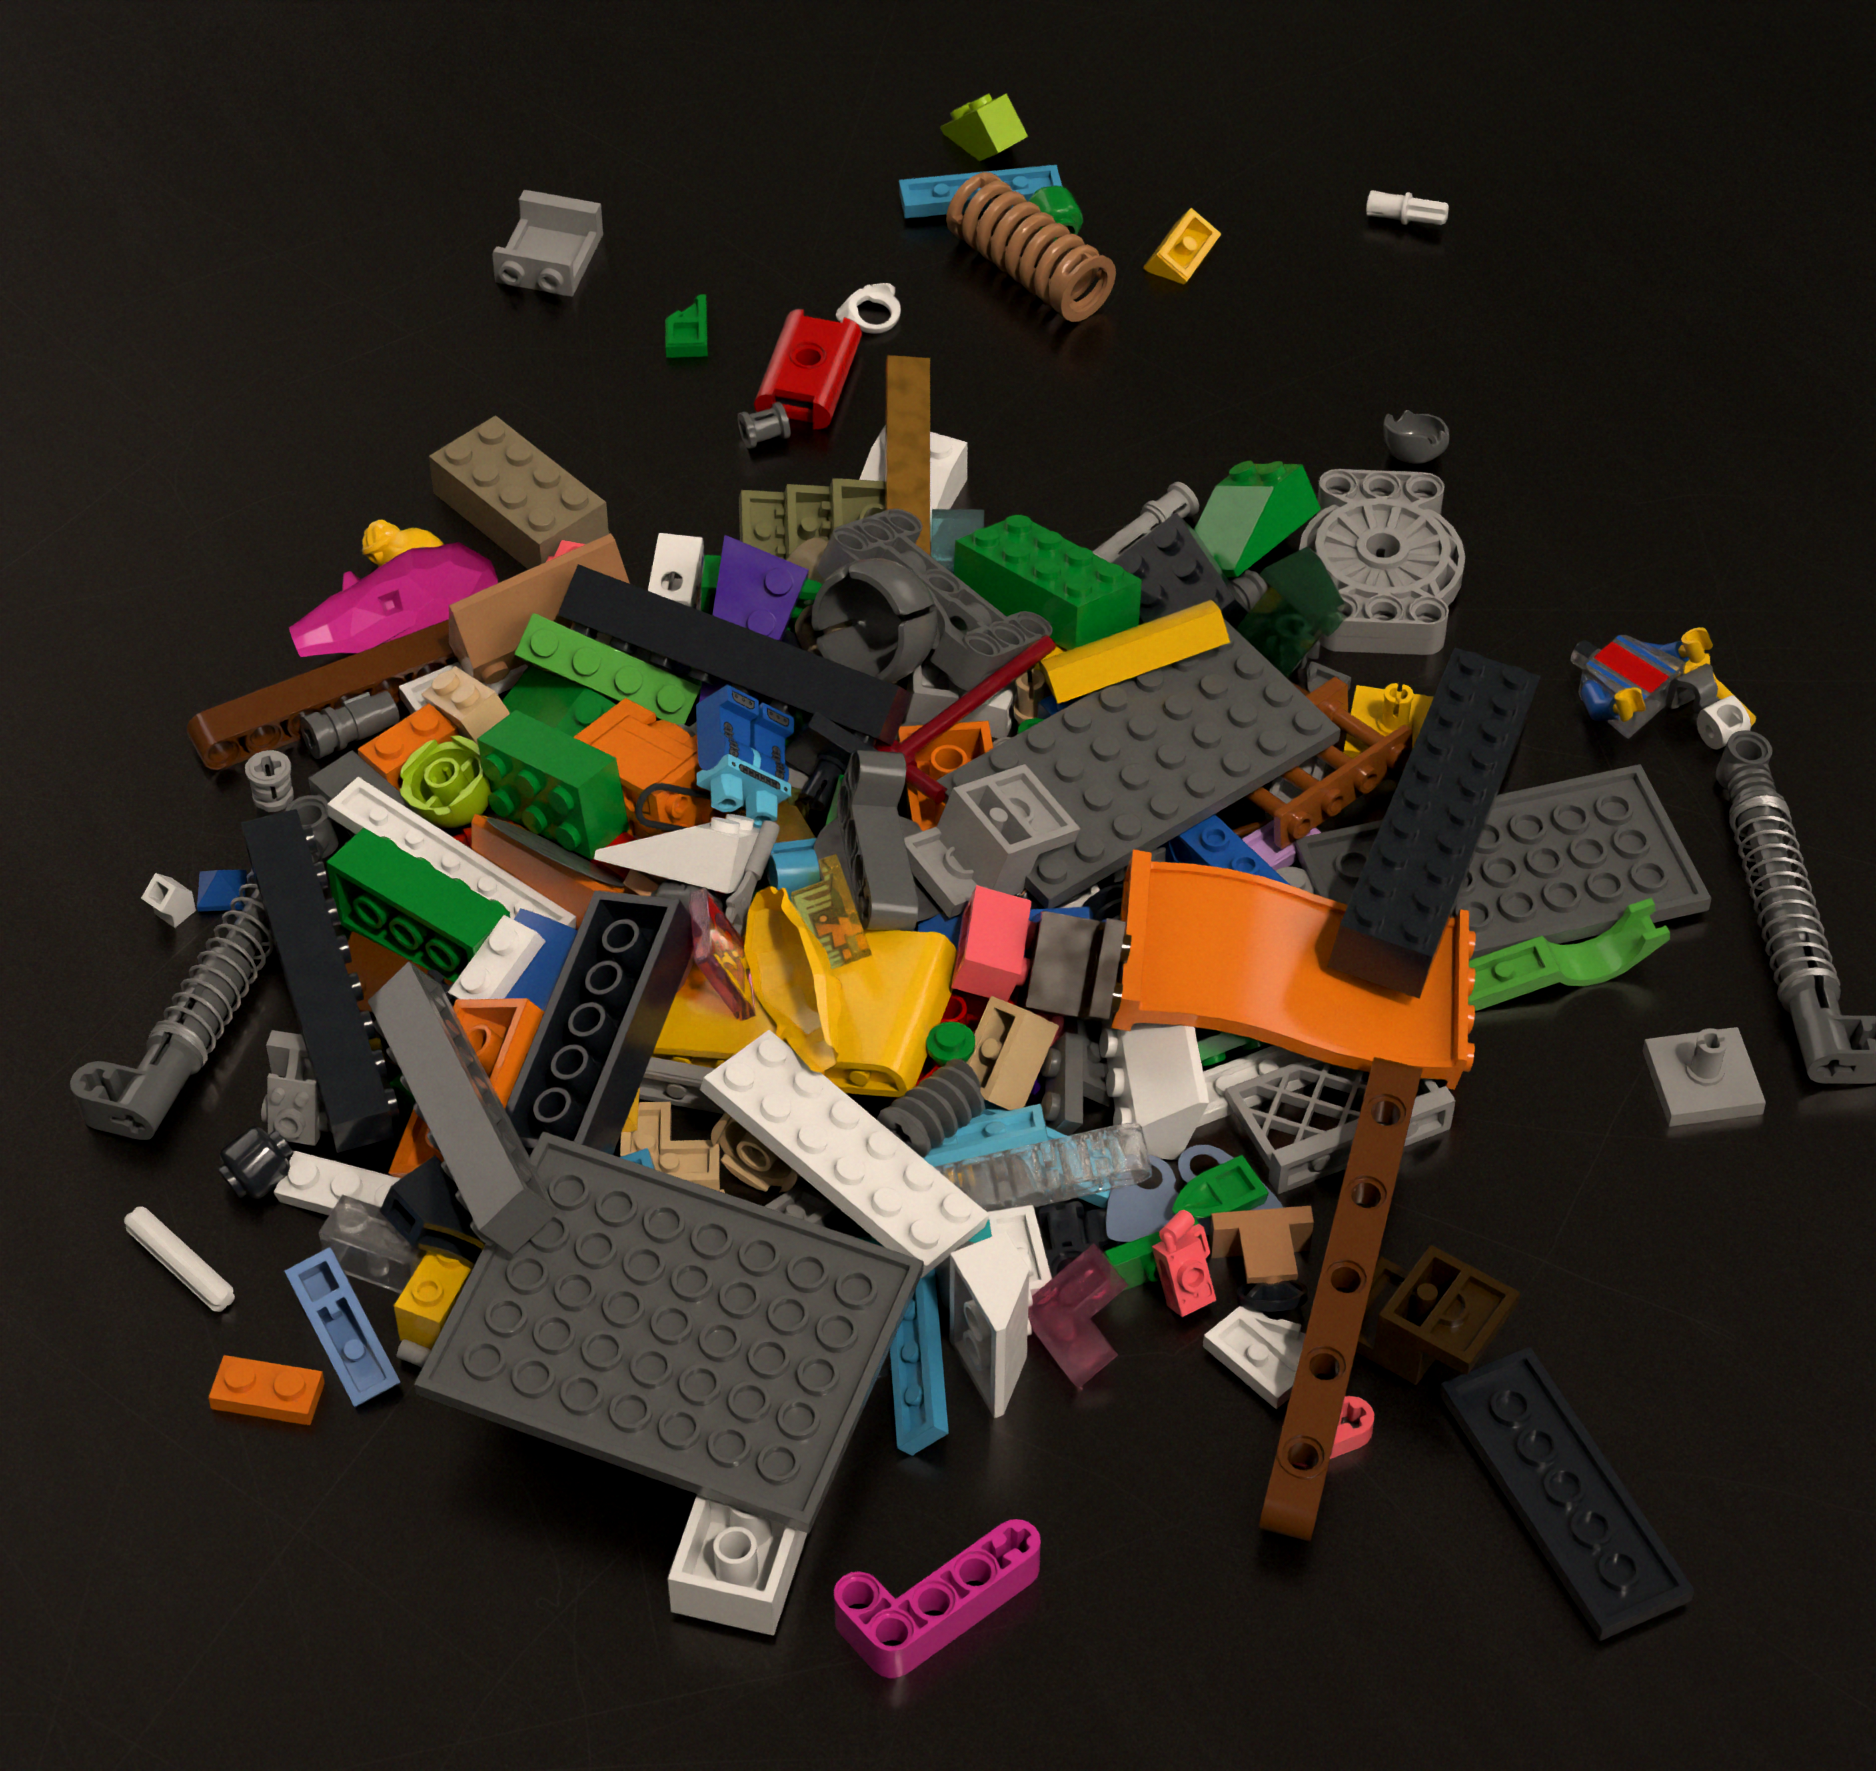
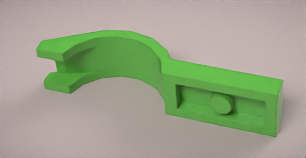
M1648 898L1628 905L1623 916L1609 930L1585 942L1559 945L1548 942L1543 936H1539L1469 960V967L1475 968V983L1471 995L1468 996V1005H1474L1475 1011L1558 982L1568 986H1589L1606 982L1625 973L1669 941L1670 932L1667 926L1655 928L1650 918V915L1655 912V903L1652 898Z

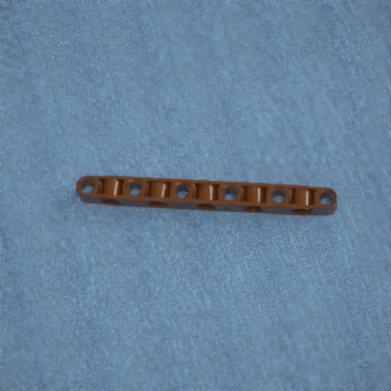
M1378 1057L1373 1059L1259 1524V1529L1311 1542L1422 1073V1068ZM1377 1122H1385L1389 1124V1126L1381 1125ZM1357 1204H1366L1371 1208H1363L1358 1206ZM1335 1288H1346L1349 1289L1351 1293H1342L1336 1290ZM1314 1374H1325L1331 1380H1320ZM1301 1462L1308 1465L1311 1469L1299 1470L1294 1468L1291 1463Z

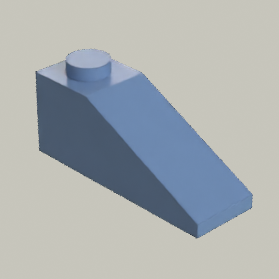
M331 1247L285 1270L354 1407L401 1384Z

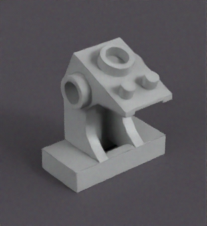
M272 1030L266 1044L272 1074L269 1073L267 1077L268 1093L262 1104V1122L268 1123V1134L276 1129L285 1141L315 1146L324 1132L330 1133L331 1131L310 1061L304 1058L308 1057L302 1035Z

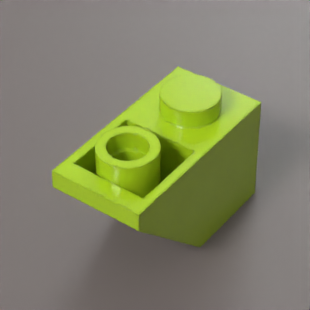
M986 94L973 102H969L950 112L953 120L940 127L945 136L979 161L991 157L1028 137L1007 94L993 100L990 94Z

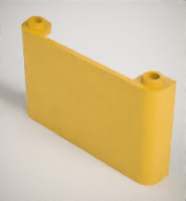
M721 919L717 924L719 936L726 951L737 963L738 971L728 963L724 964V966L732 972L744 991V968L739 957L736 959L732 955L724 935L725 929L731 932L732 928L722 926L723 919ZM816 925L820 938L833 934L835 949L848 944L851 947V950L843 952L846 963L831 968L833 975L840 980L842 985L838 992L842 1006L837 1022L839 1055L836 1064L820 1073L844 1093L900 1098L908 1090L916 1086L928 1055L926 1039L930 1030L940 1024L954 989L951 986L957 950L945 935L938 932L864 930L863 928ZM745 932V934L741 937V939H742V941H743L744 943H745L746 932ZM710 934L707 938L696 942L701 947V950L684 985L675 995L651 1057L716 1069L768 1030L776 1034L777 1024L765 1010L754 992L751 972L747 970V977L752 986L754 1010L714 957ZM739 939L733 941L736 951L743 957V947ZM714 942L715 952L720 956V959L722 961V956L724 954L721 951L718 942ZM806 1001L797 1010L796 1015L810 1014L812 1012Z

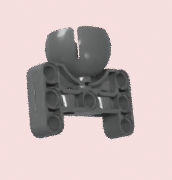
M896 508L889 509L835 528L817 566V571L825 579V582L816 594L812 607V626L814 631H820L851 620L852 625L817 638L819 651L826 659L892 683L911 674L921 666L929 652H931L930 661L943 670L956 686L970 691L1042 636L1047 635L1050 637L1053 628L1045 618L1033 612L1022 611L1008 617L918 547L916 542L923 525L910 512ZM1036 664L1028 669L1027 672L1032 671Z

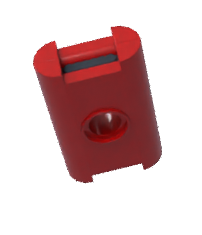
M797 309L791 311L786 317L754 402L755 410L760 412L771 409L773 403L780 402L788 418L812 422L813 429L826 428L832 420L862 336L861 328L858 324L845 317L842 323L804 316V310Z

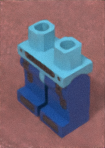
M726 685L696 704L698 762L702 768L697 773V785L711 791V807L724 813L733 812L742 806L746 808V817L754 820L753 827L760 829L763 821L774 822L777 820L778 804L791 796V784L788 783L789 768L785 764V738L794 733V718L765 703L759 705V700Z

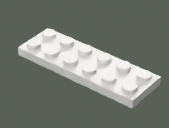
M768 1030L703 1078L700 1091L885 1248L923 1260L924 1269L921 1278L986 1226L990 1216L988 1212L822 1073L812 1071L800 1056L772 1031Z

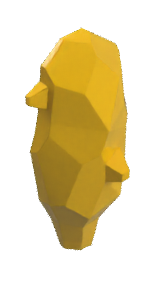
M769 886L756 893L748 910L744 952L751 972L753 989L760 1003L777 1024L775 1035L783 1042H788L790 1047L812 1071L824 1072L836 1064L839 1055L837 1022L842 1006L838 992L842 985L840 980L833 975L827 951L790 901L786 888L777 890ZM806 1001L812 1012L810 1014L796 1015L797 1010Z

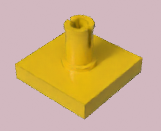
M1398 683L1389 684L1385 689L1356 685L1351 714L1385 737L1405 724L1412 729L1413 749L1434 697L1413 694L1411 687L1404 684L1402 685V692L1397 691ZM1347 734L1343 753L1353 759L1368 749L1367 746Z

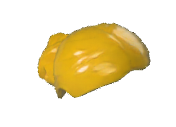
M377 520L372 522L364 531L362 553L380 567L411 548L438 547L444 544L429 531L418 528L400 531L397 526L387 523L385 520Z

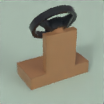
M1311 1206L1211 1213L1209 1232L1211 1258L1243 1257L1247 1282L1240 1285L1236 1290L1237 1303L1240 1306L1254 1311L1277 1312L1295 1309L1307 1302L1308 1290L1306 1285L1295 1281L1298 1278V1271L1294 1252L1310 1251L1314 1225Z

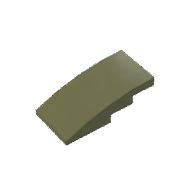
M832 478L830 486L787 484L784 492L741 490L739 496L740 541L787 560L792 552L805 541L812 538H822L828 542L835 528L885 511V481Z

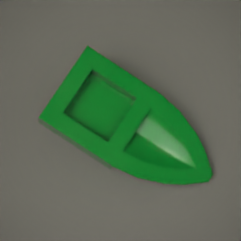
M1240 1155L1190 1180L1178 1194L1172 1208V1214L1176 1215L1180 1210H1186L1194 1218H1211V1213L1248 1211L1264 1204L1269 1192L1243 1155Z

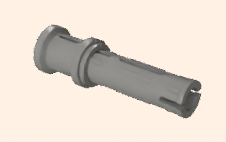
M1174 482L1169 486L1164 496L1157 501L1152 500L1144 504L1138 518L1093 550V554L1112 563L1174 513L1177 512L1182 518L1195 516L1199 511L1197 497L1184 483Z

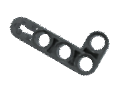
M854 750L838 793L837 817L859 920L864 930L913 931L917 922V893L897 811V805L906 778V763L901 752Z

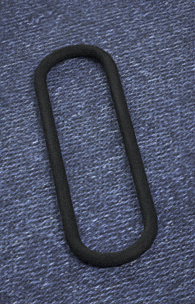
M654 783L640 794L635 807L636 818L640 824L646 827L672 832L688 827L646 819L642 813L646 798L656 790L711 800V793L665 783Z

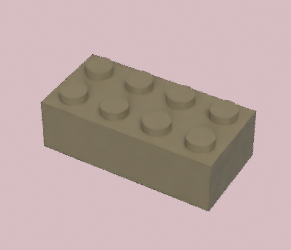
M496 415L429 456L434 494L528 570L545 563L549 556H555L561 540L588 544L609 534L606 502Z

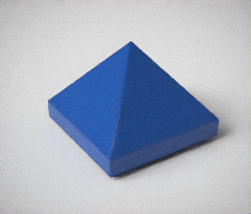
M247 870L201 871L197 900L198 912L231 910V901L234 898L240 897L239 888L247 884ZM246 888L243 891L244 897H246ZM237 901L235 904V910H243L245 907L243 901Z

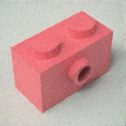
M976 885L962 916L951 988L986 998L993 996L1008 1002L1015 986L1023 987L1030 968V959L1024 957V950H1028L1031 945L1036 925L1033 921H1029L1031 900Z

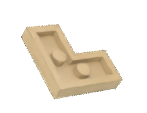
M639 1102L637 1131L621 1132L620 1157L648 1148L655 1170L720 1191L719 1142L714 1147L711 1140L671 1141V1102Z

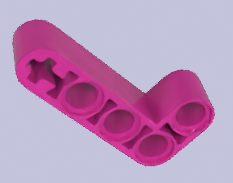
M1019 1519L1006 1521L897 1599L872 1575L864 1572H851L843 1576L837 1582L834 1589L836 1628L876 1673L887 1678L901 1677L1032 1584L1040 1570V1534L1035 1526L1027 1521ZM976 1580L985 1583L981 1586H971L966 1584L969 1581ZM860 1603L868 1606L858 1610L849 1607ZM930 1610H937L943 1612V1614L939 1616H929L926 1615L925 1612ZM888 1640H896L902 1644L890 1647L882 1643Z

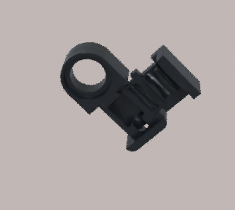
M1078 1201L1065 1203L1066 1209L1056 1211L1055 1205L1042 1207L1039 1210L1041 1228L1049 1227L1052 1249L1045 1250L1053 1282V1291L1063 1299H1081L1090 1294L1096 1284L1091 1249L1097 1252L1103 1249V1245L1113 1244V1247H1116V1244L1120 1246L1128 1242L1114 1241L1108 1238L1106 1234L1107 1208L1086 1211L1087 1217H1085L1083 1205ZM1069 1266H1079L1086 1271L1085 1276L1077 1282H1065L1058 1277L1060 1272Z

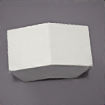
M154 874L141 899L153 906L155 915L174 928L196 911L192 891L173 878L161 874Z

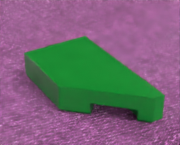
M700 294L694 298L695 303L683 312L678 310L665 319L666 358L708 356L706 294Z

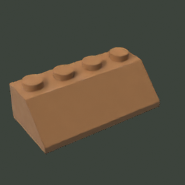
M610 533L449 605V645L464 672L481 683L494 684L504 679L511 670L524 664L533 666V664L514 655L532 613L569 629L571 628L573 622L559 616L558 613L578 564L630 584L612 534Z

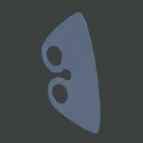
M1195 1145L1181 1153L1178 1160V1170L1182 1179L1189 1182L1196 1177L1190 1169V1161L1194 1156L1199 1154L1212 1156L1219 1165L1234 1157L1211 1145ZM1138 1154L1126 1158L1120 1164L1113 1180L1107 1206L1106 1234L1109 1239L1120 1242L1134 1241L1160 1231L1175 1216L1172 1214V1208L1179 1193L1174 1189L1176 1182L1174 1173L1165 1161L1156 1156ZM1139 1164L1153 1165L1161 1172L1162 1183L1155 1189L1141 1188L1133 1181L1132 1170ZM1263 1183L1269 1192L1267 1200L1264 1204L1251 1210L1283 1208V1206ZM1196 1218L1198 1223L1204 1227L1205 1234L1210 1235L1211 1218Z

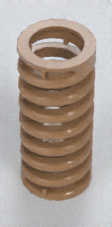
M982 172L972 176L957 190L952 198L946 217L947 228L957 238L965 241L970 248L980 252L985 259L993 262L998 269L1008 273L1014 281L1023 284L1026 290L1037 295L1042 302L1052 306L1065 319L1077 322L1088 318L1102 306L1109 296L1116 276L1115 265L1112 260L1104 255H1099L1097 249L1093 246L1085 245L1083 239L1078 235L1070 234L1065 225L1056 223L1050 214L1041 212L1036 204L1027 202L1024 195L1017 191H1012L1010 185L1003 182L995 174ZM981 188L971 199L963 216L962 210L967 198L976 189ZM992 198L989 207L985 210L983 216L978 220L982 208ZM1095 277H1099L1100 279L1094 289L1085 298L1075 302L1074 300L1088 289Z

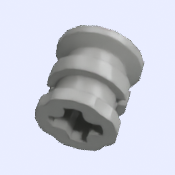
M274 750L262 751L253 755L245 765V773L250 781L253 802L256 807L267 812H277L285 809L294 798V791L291 785L290 760L282 752ZM266 764L269 765L271 776H266ZM270 787H275L277 796L275 799L272 798Z

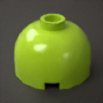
M450 736L452 742L438 744L436 739L426 742L410 755L402 766L400 777L403 780L402 789L400 788L401 796L409 808L426 821L441 829H457L470 824L475 814L482 815L489 805L488 797L492 793L488 777L481 768V756L478 745L473 740L462 736Z

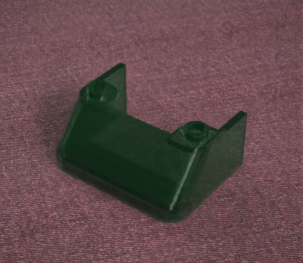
M1308 546L1263 569L1259 576L1270 587L1235 629L1286 678L1291 675L1322 635L1325 634L1327 637L1332 635L1346 618L1342 613L1346 604L1322 559Z

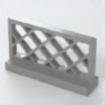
M1309 1057L1226 1088L1225 1098L1269 1168L1268 1180L1277 1195L1347 1168L1360 1112L1352 1110L1356 1096L1364 1098L1367 1085L1362 1084L1366 1072L1359 1070L1355 1081L1329 1074L1333 1064ZM1301 1078L1317 1083L1311 1098L1286 1090L1288 1082ZM1420 1078L1419 1086L1425 1094L1415 1099L1404 1146L1451 1128L1456 1100L1446 1086L1439 1088L1433 1079ZM1327 1086L1350 1093L1345 1108L1319 1100L1323 1087ZM1257 1094L1274 1100L1267 1114L1248 1108L1243 1099ZM1281 1102L1307 1109L1301 1124L1275 1116ZM1313 1112L1340 1119L1338 1126L1328 1131L1308 1125ZM1377 1122L1381 1125L1389 1126V1124L1385 1122ZM1270 1128L1296 1135L1294 1143L1274 1150L1267 1139Z

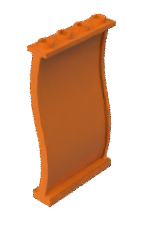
M1133 849L1123 879L1120 921L1126 922L1124 934L1131 935L1132 940L1127 963H1121L1118 966L1116 982L1123 983V992L1118 1012H1112L1111 1028L1131 1031L1132 1025L1135 1023H1154L1213 1029L1253 1038L1329 1064L1364 1072H1370L1374 1057L1420 1067L1422 1068L1420 1078L1445 1080V1086L1455 1090L1462 1072H1469L1471 1070L1475 1046L1474 1043H1468V1034H1470L1473 1027L1475 1006L1468 1005V996L1473 991L1475 968L1469 967V960L1474 952L1476 933L1475 931H1469L1468 910L1460 909L1456 917L1450 918L1419 999L1327 967L1338 929L1348 904H1343L1266 877L1232 869L1189 863L1151 861L1152 853Z

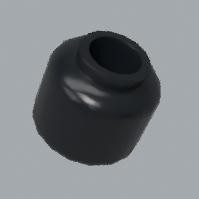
M252 1126L223 1147L220 1152L222 1164L217 1170L240 1199L248 1195L254 1200H259L276 1188L279 1181L288 1175L291 1166L287 1157L294 1152L276 1129L267 1134L262 1128Z

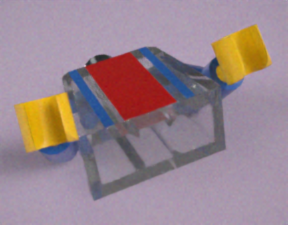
M1701 627L1686 632L1682 636L1681 641L1665 645L1645 643L1628 635H1619L1602 650L1587 640L1581 641L1574 649L1570 661L1583 669L1579 695L1591 719L1594 721H1607L1629 739L1667 705L1666 698L1672 680L1684 675L1686 662L1688 660L1692 663L1701 662L1705 657L1704 650H1710L1713 644L1707 630Z

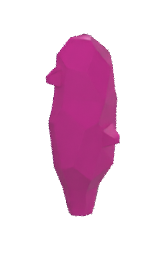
M460 542L438 547L411 548L381 565L363 579H359L352 571L343 573L342 591L327 598L315 609L290 626L289 630L300 657L333 653H359L373 648L388 639L391 641L449 619V605L498 584V577L491 560Z

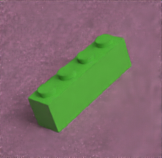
M532 613L514 654L519 659L569 681L586 686L594 692L617 702L627 698L654 712L656 719L666 720L677 725L685 724L701 688L694 683L535 613Z

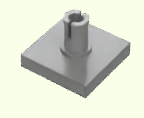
M1738 1027L1719 1030L1708 1028L1696 1033L1645 1039L1643 1054L1669 1127L1763 1114L1766 1101Z

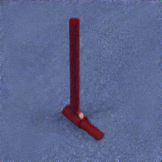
M1047 635L1042 636L899 743L897 740H894L893 745H889L877 740L875 749L885 752H901L906 763L905 783L907 782L936 804L941 803L945 799V791L948 789L917 767L915 754L1054 651L1056 648L1054 641Z

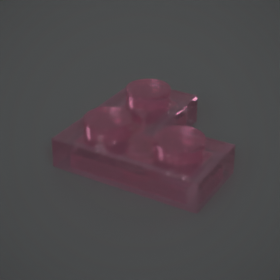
M1094 1243L1032 1296V1306L1028 1307V1318L1032 1330L1071 1382L1079 1388L1118 1356L1117 1352L1091 1320V1317L1129 1286L1104 1252Z

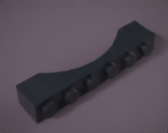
M434 1155L391 1185L381 1206L380 1213L413 1248L459 1260L460 1263L473 1269L485 1243L473 1232L470 1226L473 1218L455 1195L459 1190L456 1183L443 1170L441 1166L442 1161Z

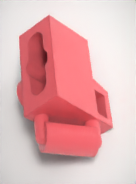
M1180 1210L1160 1230L1159 1236L1162 1241L1152 1246L1167 1307L1181 1317L1216 1301L1206 1262L1210 1249L1205 1230L1200 1224L1193 1226L1195 1223L1194 1217L1186 1210Z

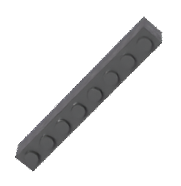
M407 962L368 1000L376 1018L373 1025L390 1046L386 1049V1052L403 1073L399 1079L416 1100L413 1108L430 1129L427 1137L444 1158L441 1166L459 1189L455 1195L473 1218V1221L470 1223L473 1232L485 1244L492 1246L496 1242L511 1254H514L558 1212L442 986L411 962Z

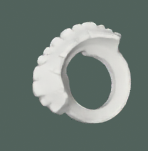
M889 283L868 285L863 289L857 290L838 308L836 313L837 320L842 323L844 317L851 319L858 324L861 331L871 334L890 330L898 322L901 311L899 301L894 297L895 287ZM866 300L880 303L888 308L891 317L883 324H869L860 318L857 306Z

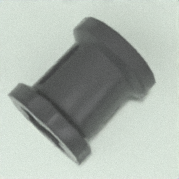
M780 402L773 403L771 409L753 414H748L745 411L738 413L740 434L745 446L749 449L755 448L757 442L779 437L781 440L790 438L788 417Z

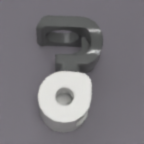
M1706 663L1672 680L1666 704L1670 709L1674 710L1694 700L1692 710L1699 714L1697 727L1701 738L1710 748L1720 749L1726 746L1728 739L1733 733L1743 730L1750 731L1751 723L1746 709L1735 696L1731 695L1724 699L1717 697L1718 687L1713 676V667Z

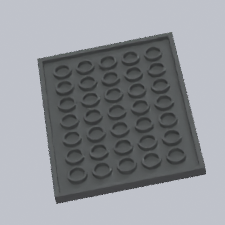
M542 1132L530 1156V1160L558 1213L514 1254H511L496 1242L492 1246L485 1244L414 1384L416 1395L809 1534L922 1276L924 1261Z

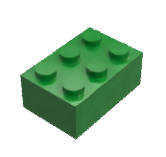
M517 710L511 712L477 738L481 756V768L488 777L492 792L488 797V801L492 810L499 816L507 817L527 827L531 832L541 834L561 844L565 849L575 851L591 860L594 858L596 850L605 848L622 832L630 830L616 757Z

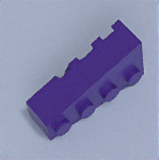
M725 535L712 615L782 642L808 580L809 570ZM716 678L713 686L702 682L699 702L724 686L730 685V683ZM756 693L754 698L758 699L759 694Z

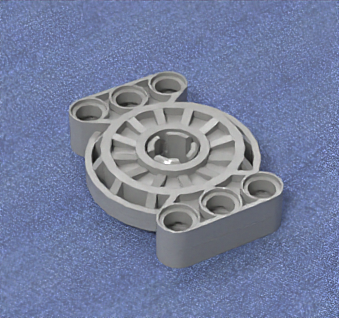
M1334 469L1325 472L1320 477L1317 500L1321 510L1316 513L1317 515L1309 522L1302 534L1298 569L1300 580L1307 593L1320 605L1318 621L1320 629L1319 642L1326 649L1340 652L1430 655L1439 652L1443 648L1449 614L1448 605L1453 602L1461 588L1465 552L1462 540L1454 527L1441 516L1444 483L1438 476L1425 472Z

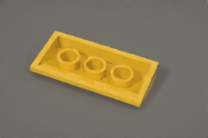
M1209 600L1039 661L1038 665L1040 672L1044 674L1049 689L1059 704L1230 643V639L1220 608L1215 602Z

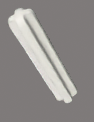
M136 1207L132 1213L126 1215L124 1219L126 1231L213 1311L221 1312L226 1306L232 1304L235 1299L233 1287L147 1208Z

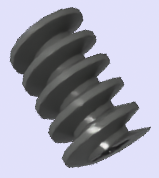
M951 1059L946 1062L945 1066L935 1070L931 1076L920 1081L918 1086L908 1090L904 1096L893 1101L891 1106L881 1110L878 1115V1121L922 1158L926 1157L931 1148L939 1147L943 1144L945 1138L955 1135L958 1127L967 1126L971 1118L983 1114L985 1103L980 1091L981 1084L978 1076L963 1059Z

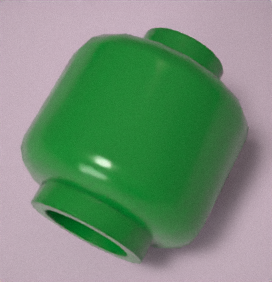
M1043 187L1031 196L1028 202L1036 204L1041 212L1050 214L1056 223L1065 225L1070 234L1078 235L1083 223L1082 211L1073 195L1065 187Z

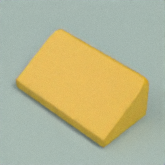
M1190 208L1175 223L1143 269L1149 273L1185 284L1221 233Z

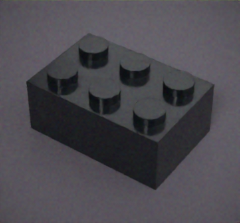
M1177 512L1112 562V564H1117L1123 567L1125 571L1142 579L1139 616L1144 623L1209 600L1216 603L1221 610L1223 619L1241 635L1258 623L1201 538Z

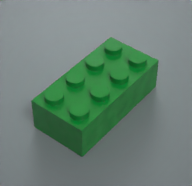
M1012 515L1004 521L987 528H979L974 533L955 540L954 575L1007 617L1018 612L1028 611L1045 618L1053 628L1050 637L1054 643L1068 651L1139 626L1142 579L1125 571L1123 567L1093 554L1091 550L1068 541L1059 533L1034 523L1027 516Z
M364 827L326 862L332 898H334L341 926L378 943L428 970H437L444 978L454 983L503 915L511 918L510 912L499 901L485 898L471 890L461 879H452L435 869L426 859L414 857L399 848L390 838L380 837Z

